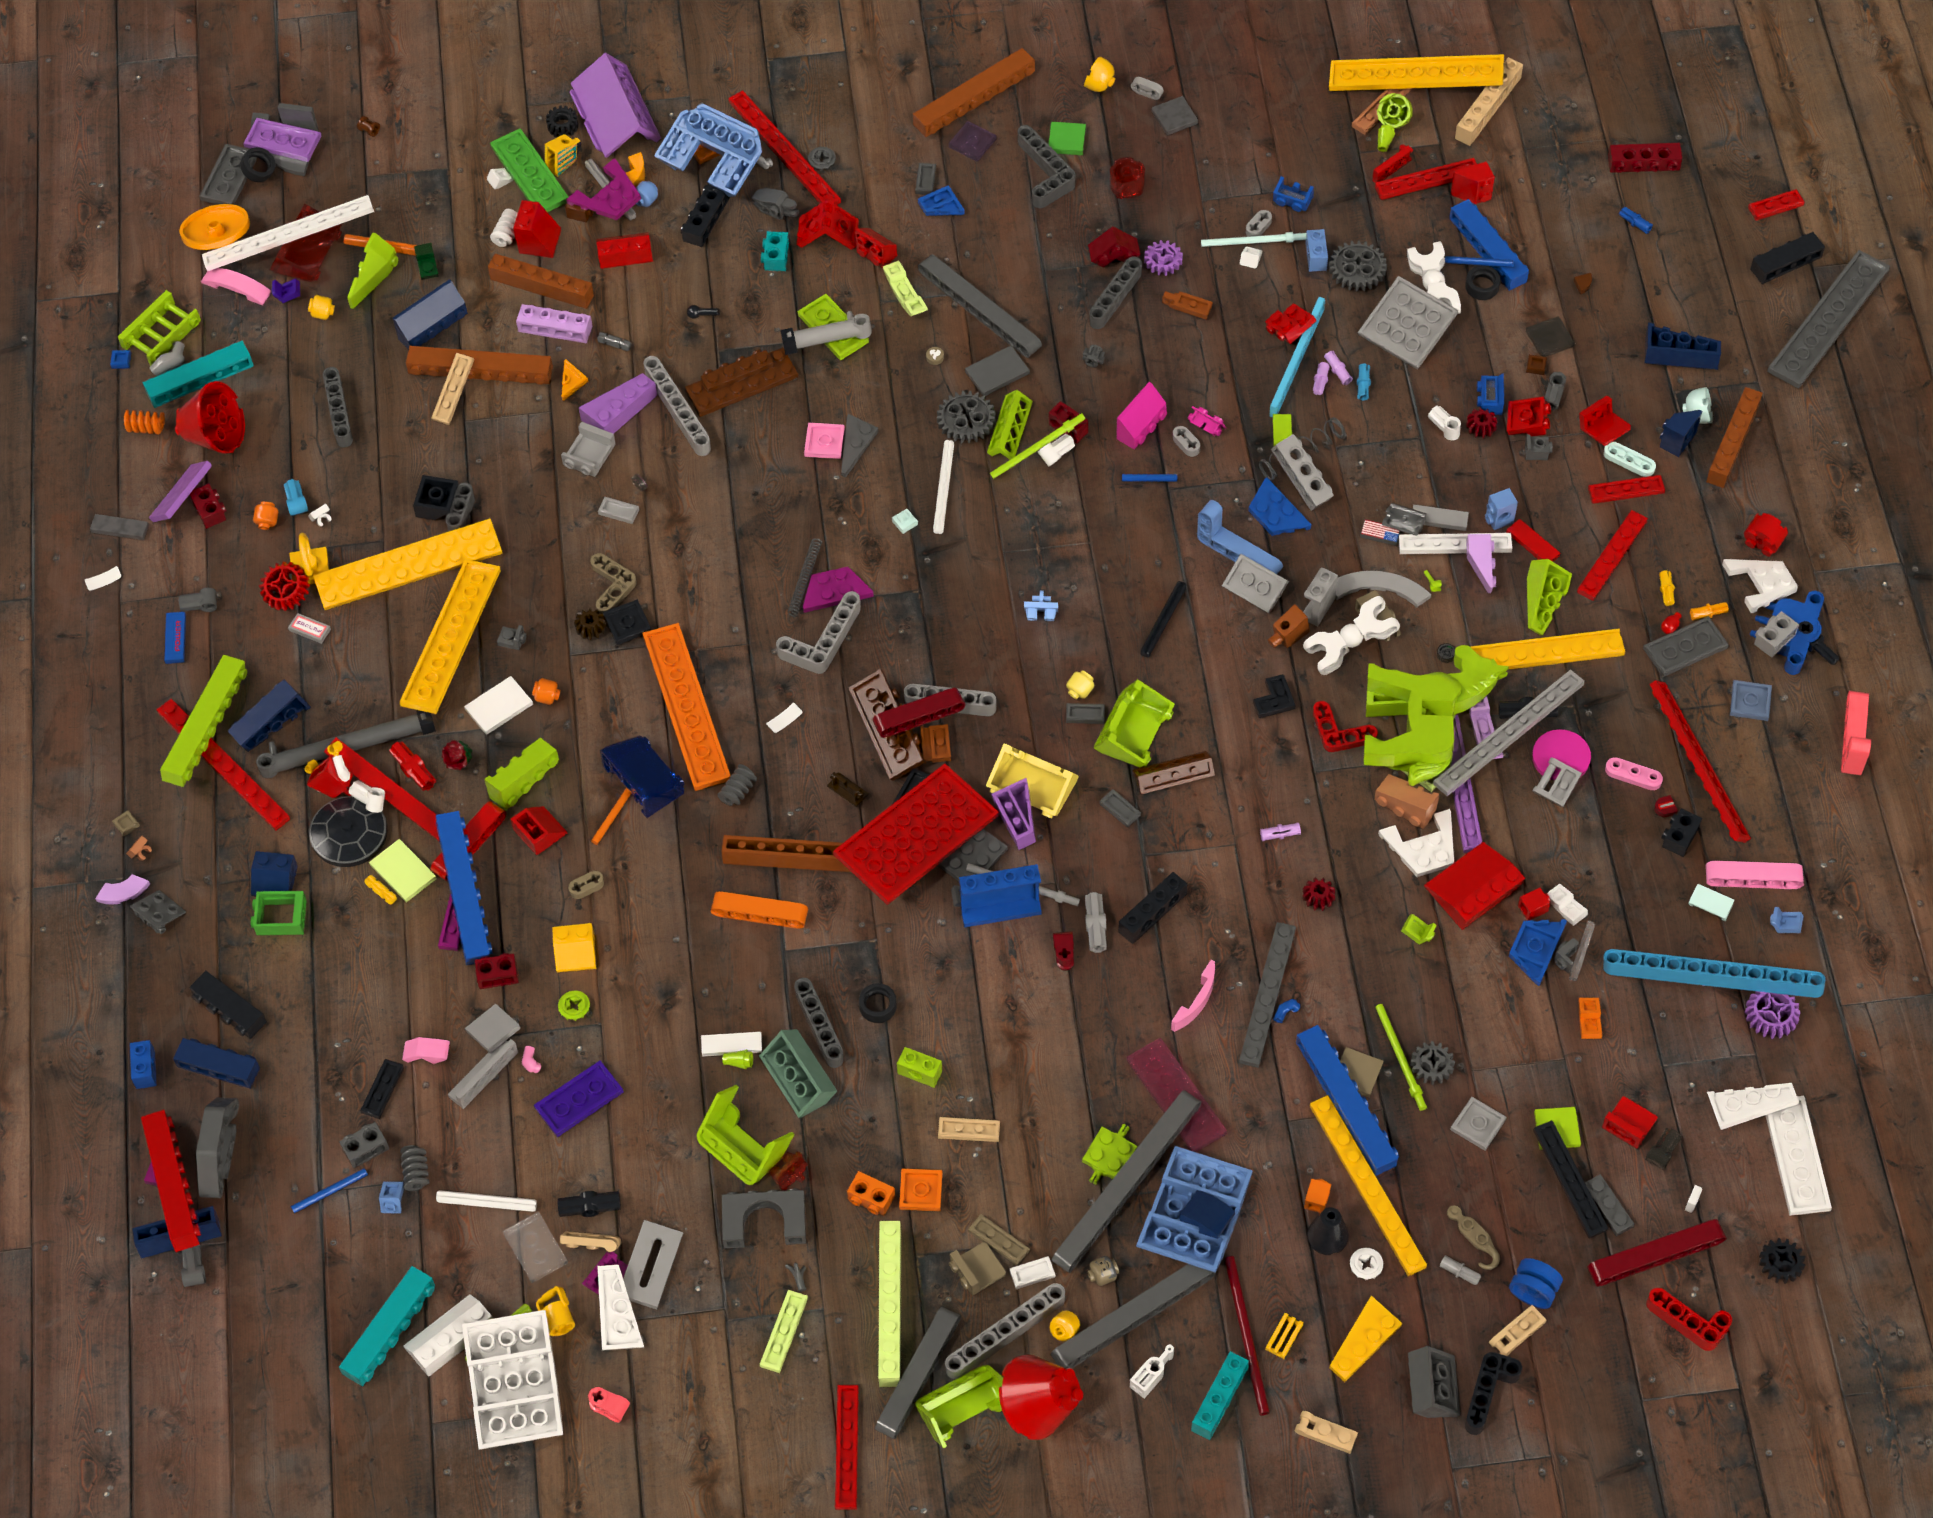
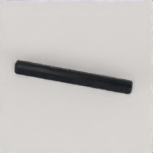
M1178 581L1141 648L1140 654L1142 656L1150 657L1186 590L1187 585L1185 582Z

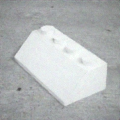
M469 1294L403 1347L429 1377L465 1349L462 1324L493 1319L492 1315L479 1300Z

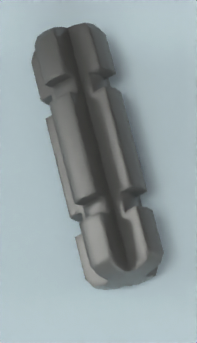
M600 332L597 337L598 342L604 344L606 342L607 345L619 349L622 348L625 351H629L632 346L631 341L625 339L623 341L622 338L610 334L607 336V333Z

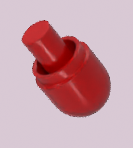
M1675 612L1674 615L1666 617L1661 624V630L1665 634L1673 633L1679 627V620L1682 615L1679 612Z

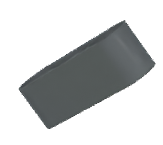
M461 483L457 486L450 513L446 516L448 531L467 525L475 502L473 488L469 483Z

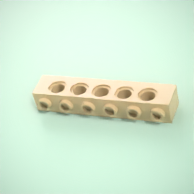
M1509 57L1504 62L1503 85L1485 87L1458 123L1455 135L1456 140L1471 146L1521 79L1522 63Z

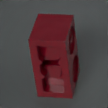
M1060 401L1049 412V426L1056 430L1063 426L1062 423L1068 419L1069 421L1072 420L1079 413ZM1086 418L1076 425L1069 433L1067 431L1064 434L1071 436L1077 444L1088 433V419Z
M208 483L192 490L189 495L206 529L226 521L224 513L227 511L223 502H218L220 497L216 489L212 490Z
M504 953L500 956H486L475 960L479 989L519 983L514 954ZM507 966L510 967V968L507 969V970H503L504 967H507ZM485 970H491L488 973H483Z

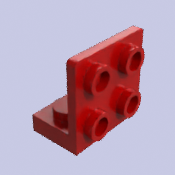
M1623 1096L1612 1113L1608 1112L1602 1128L1638 1149L1658 1117Z

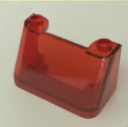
M304 204L296 220L319 213V211ZM342 224L283 244L269 270L280 275L311 283L313 280L317 281L321 274L319 268L333 241H338L342 234V231H340Z

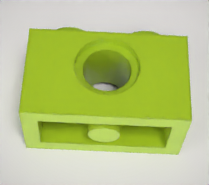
M904 1047L897 1062V1072L899 1075L935 1088L942 1073V1061Z

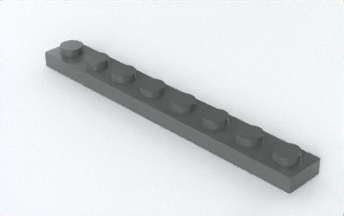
M1280 922L1276 924L1241 1052L1240 1064L1259 1068L1296 926Z

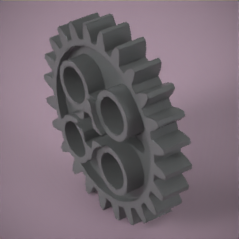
M1358 240L1357 244H1354L1353 241H1351L1350 245L1344 243L1343 247L1338 246V250H1334L1333 255L1330 256L1329 273L1332 274V279H1336V284L1342 282V288L1347 285L1349 286L1348 290L1355 287L1356 291L1359 288L1365 291L1366 286L1372 289V284L1378 286V281L1382 282L1383 276L1386 274L1387 264L1386 258H1383L1384 253H1379L1380 248L1373 249L1374 244L1367 246V242L1362 245L1360 240Z
M962 391V395L955 392V397L948 395V400L943 399V405L940 404L939 410H937L939 429H942V434L947 433L948 439L953 436L954 442L957 439H960L961 443L964 442V439L968 443L971 442V439L978 442L977 437L984 439V433L989 435V429H993V424L995 423L994 405H990V400L985 401V395L979 397V392L975 395H972V391H969L968 394Z

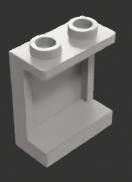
M581 422L578 426L579 435L567 453L563 452L561 454L562 462L569 469H576L585 475L595 477L615 446L614 434Z
M1320 568L1304 593V597L1311 601L1303 613L1308 617V622L1317 627L1336 596L1338 575L1325 568Z

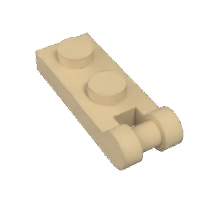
M565 1231L560 1235V1244H566V1247L577 1248L579 1245H582L591 1250L603 1247L608 1252H612L621 1245V1239L618 1236Z
M1531 1305L1489 1341V1344L1493 1348L1496 1347L1500 1351L1499 1354L1508 1356L1516 1347L1543 1326L1547 1320ZM1506 1338L1510 1343L1505 1345L1502 1340Z
M1301 1412V1421L1294 1430L1297 1434L1346 1453H1351L1358 1432L1314 1416L1310 1412ZM1309 1423L1315 1425L1313 1430L1307 1428Z

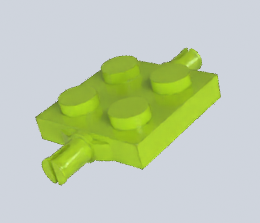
M1122 1124L1118 1133L1101 1127L1084 1155L1082 1162L1094 1170L1093 1175L1089 1179L1094 1185L1097 1184L1101 1176L1113 1179L1137 1149L1135 1144L1125 1138L1130 1130L1129 1126L1125 1128L1126 1125Z

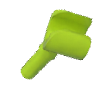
M1425 570L1424 574L1429 580L1431 592L1441 591V580L1434 581L1428 570Z

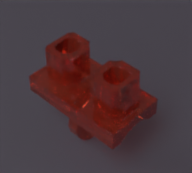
M798 1151L795 1154L787 1152L782 1160L785 1165L782 1168L774 1167L770 1171L771 1177L782 1191H785L796 1180L799 1182L805 1180L802 1173L806 1170L808 1164L803 1159L802 1153Z

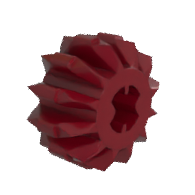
M1480 407L1479 411L1473 409L1472 413L1467 416L1466 427L1469 429V434L1475 433V438L1479 435L1484 439L1485 435L1490 437L1496 431L1498 420L1494 412L1489 413V409L1484 411Z
M1316 877L1313 879V882L1308 880L1302 891L1303 901H1306L1307 907L1313 905L1314 911L1317 907H1320L1322 911L1325 909V906L1330 908L1332 902L1335 901V887H1331V881L1325 883L1324 877L1321 881H1318Z

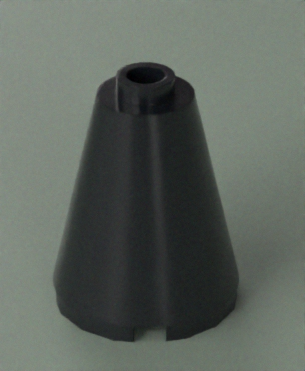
M1328 1207L1310 1224L1307 1236L1312 1249L1323 1255H1331L1341 1252L1346 1247L1349 1233L1341 1213L1336 1208Z

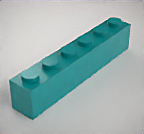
M242 340L142 383L153 407L156 408L199 390L207 383L220 381L254 365L251 355Z
M411 1266L339 1366L342 1375L362 1387L372 1379L376 1367L384 1362L386 1353L397 1344L401 1332L407 1330L414 1314L420 1312L424 1300L434 1292L435 1284L432 1277Z

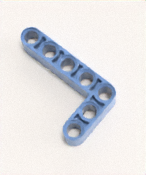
M1210 500L1198 514L1197 537L1200 542L1234 562L1237 561L1240 554H1243L1278 574L1283 568L1282 562L1222 527L1223 509L1218 502Z

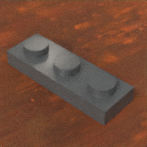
M1601 1174L1585 1182L1601 1215L1616 1237L1634 1227V1222Z

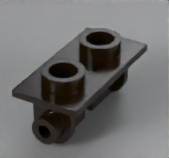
M833 772L830 776L832 780L827 787L855 807L869 794L839 772Z

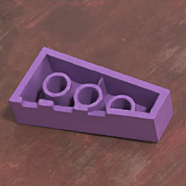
M642 373L579 407L581 421L614 434L657 396L656 384Z

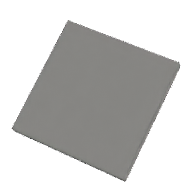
M1398 276L1360 328L1358 335L1418 370L1454 320L1458 310Z

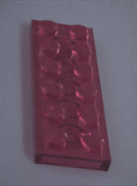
M1161 1038L1127 1056V1062L1163 1113L1167 1111L1183 1090L1201 1101L1197 1112L1179 1133L1190 1151L1197 1152L1227 1134L1226 1128Z

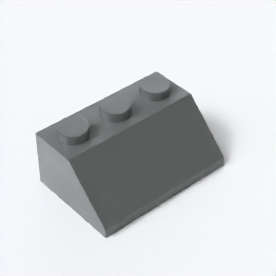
M1430 1346L1409 1352L1408 1365L1413 1413L1426 1418L1460 1416L1455 1356Z

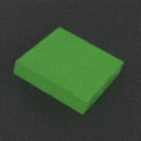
M1051 122L1049 146L1057 154L1083 155L1086 124Z

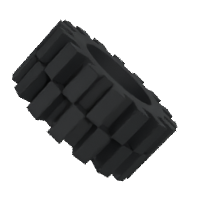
M562 105L559 106V109L554 107L553 111L549 110V114L546 115V123L550 134H554L556 138L558 135H574L573 131L576 132L578 128L575 110L573 111L571 107L568 109V106L562 108ZM559 120H568V122L564 124L556 123Z

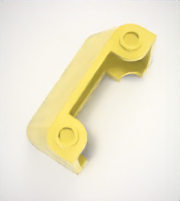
M1003 744L986 786L991 788V793H994L1027 778L1031 806L1043 810L1042 815L1052 819L1053 815L1058 816L1079 776L1007 744Z

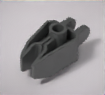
M763 188L757 190L752 197L755 201L754 205L758 210L779 220L783 219L784 216L794 218L799 214V210L796 208L797 203L789 199L788 194L784 191Z

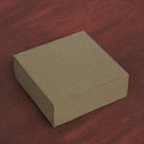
M128 810L112 820L123 837L140 826Z

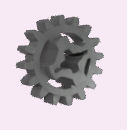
M1431 1041L1430 1046H1428L1424 1042L1422 1048L1417 1046L1416 1052L1412 1053L1410 1066H1413L1412 1073H1417V1079L1424 1078L1423 1083L1430 1080L1431 1084L1434 1085L1437 1080L1441 1084L1443 1078L1448 1080L1449 1074L1453 1073L1455 1060H1452L1453 1053L1448 1054V1047L1442 1049V1043L1435 1046L1434 1041Z

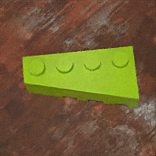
M542 738L536 740L522 751V756L513 757L506 768L501 766L496 770L497 774L495 776H488L484 779L489 798L507 811L517 803L523 794L528 793L532 785L540 781L550 768L556 766L559 760L557 750Z

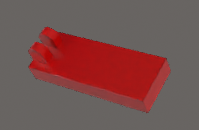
M1400 145L1398 153L1373 170L1372 181H1383L1412 161L1410 153L1413 152V149L1409 145Z

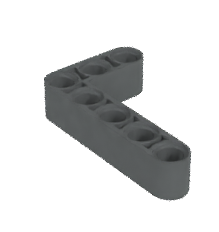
M1028 125L1020 126L1017 130L1018 145L1049 176L1048 179L1032 189L1033 206L1044 208L1075 188V171L1032 127Z

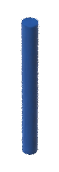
M1445 257V263L1514 267V260Z
M365 1168L292 1205L291 1208L296 1213L368 1176Z

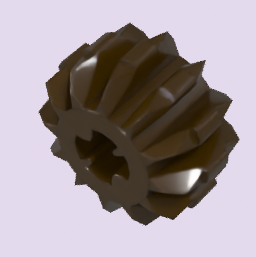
M589 608L587 612L582 610V615L577 614L574 626L576 627V633L581 635L583 639L588 637L591 641L592 637L599 638V634H604L606 621L603 613L600 614L598 609L592 612V609Z

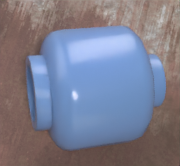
M642 181L636 187L641 196V200L636 205L649 207L657 199L658 189L654 183Z

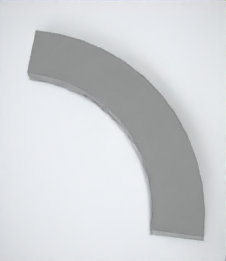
M1360 571L1338 577L1335 599L1338 600L1361 589L1388 590L1397 593L1398 596L1406 599L1416 608L1431 598V594L1416 582L1403 576L1383 571Z

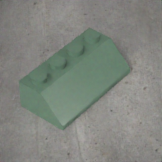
M797 1029L781 1030L759 1055L798 1118H802L827 1104L837 1092L835 1086Z

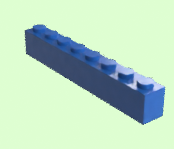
M459 811L436 815V826L466 965L475 964L476 959L486 956L490 957L493 951L491 942L487 943L486 936H489L487 924L483 925L482 918H485L483 906L479 907L478 900H481L479 888L475 889L474 882H477L475 870H471L470 864H473L472 853L467 852L469 839L468 835L463 833V829L466 828L464 817H460Z
M1316 1025L1297 1034V1046L1326 1095L1329 1096L1374 1175L1377 1176L1396 1167L1399 1158L1395 1147L1390 1146L1387 1133L1378 1126L1379 1122L1376 1115L1369 1111L1366 1098L1364 1096L1361 1097L1359 1094L1357 1083L1354 1079H1350L1346 1065L1338 1059V1052L1334 1046L1331 1047L1329 1044V1038L1325 1030H1321L1319 1025Z

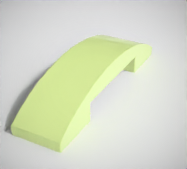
M899 261L883 266L884 273L894 294L910 316L928 310L921 296L916 294L907 279L906 271Z

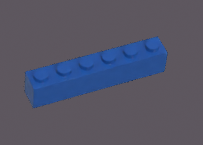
M1467 199L1451 207L1449 219L1482 258L1514 260V267L1489 266L1498 272L1500 280L1510 291L1526 283L1529 274L1528 267L1519 260L1518 255L1509 248L1508 243L1499 236L1497 230L1489 224L1487 218L1479 212L1477 206Z

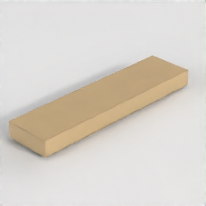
M456 353L433 412L432 420L450 425L474 358Z

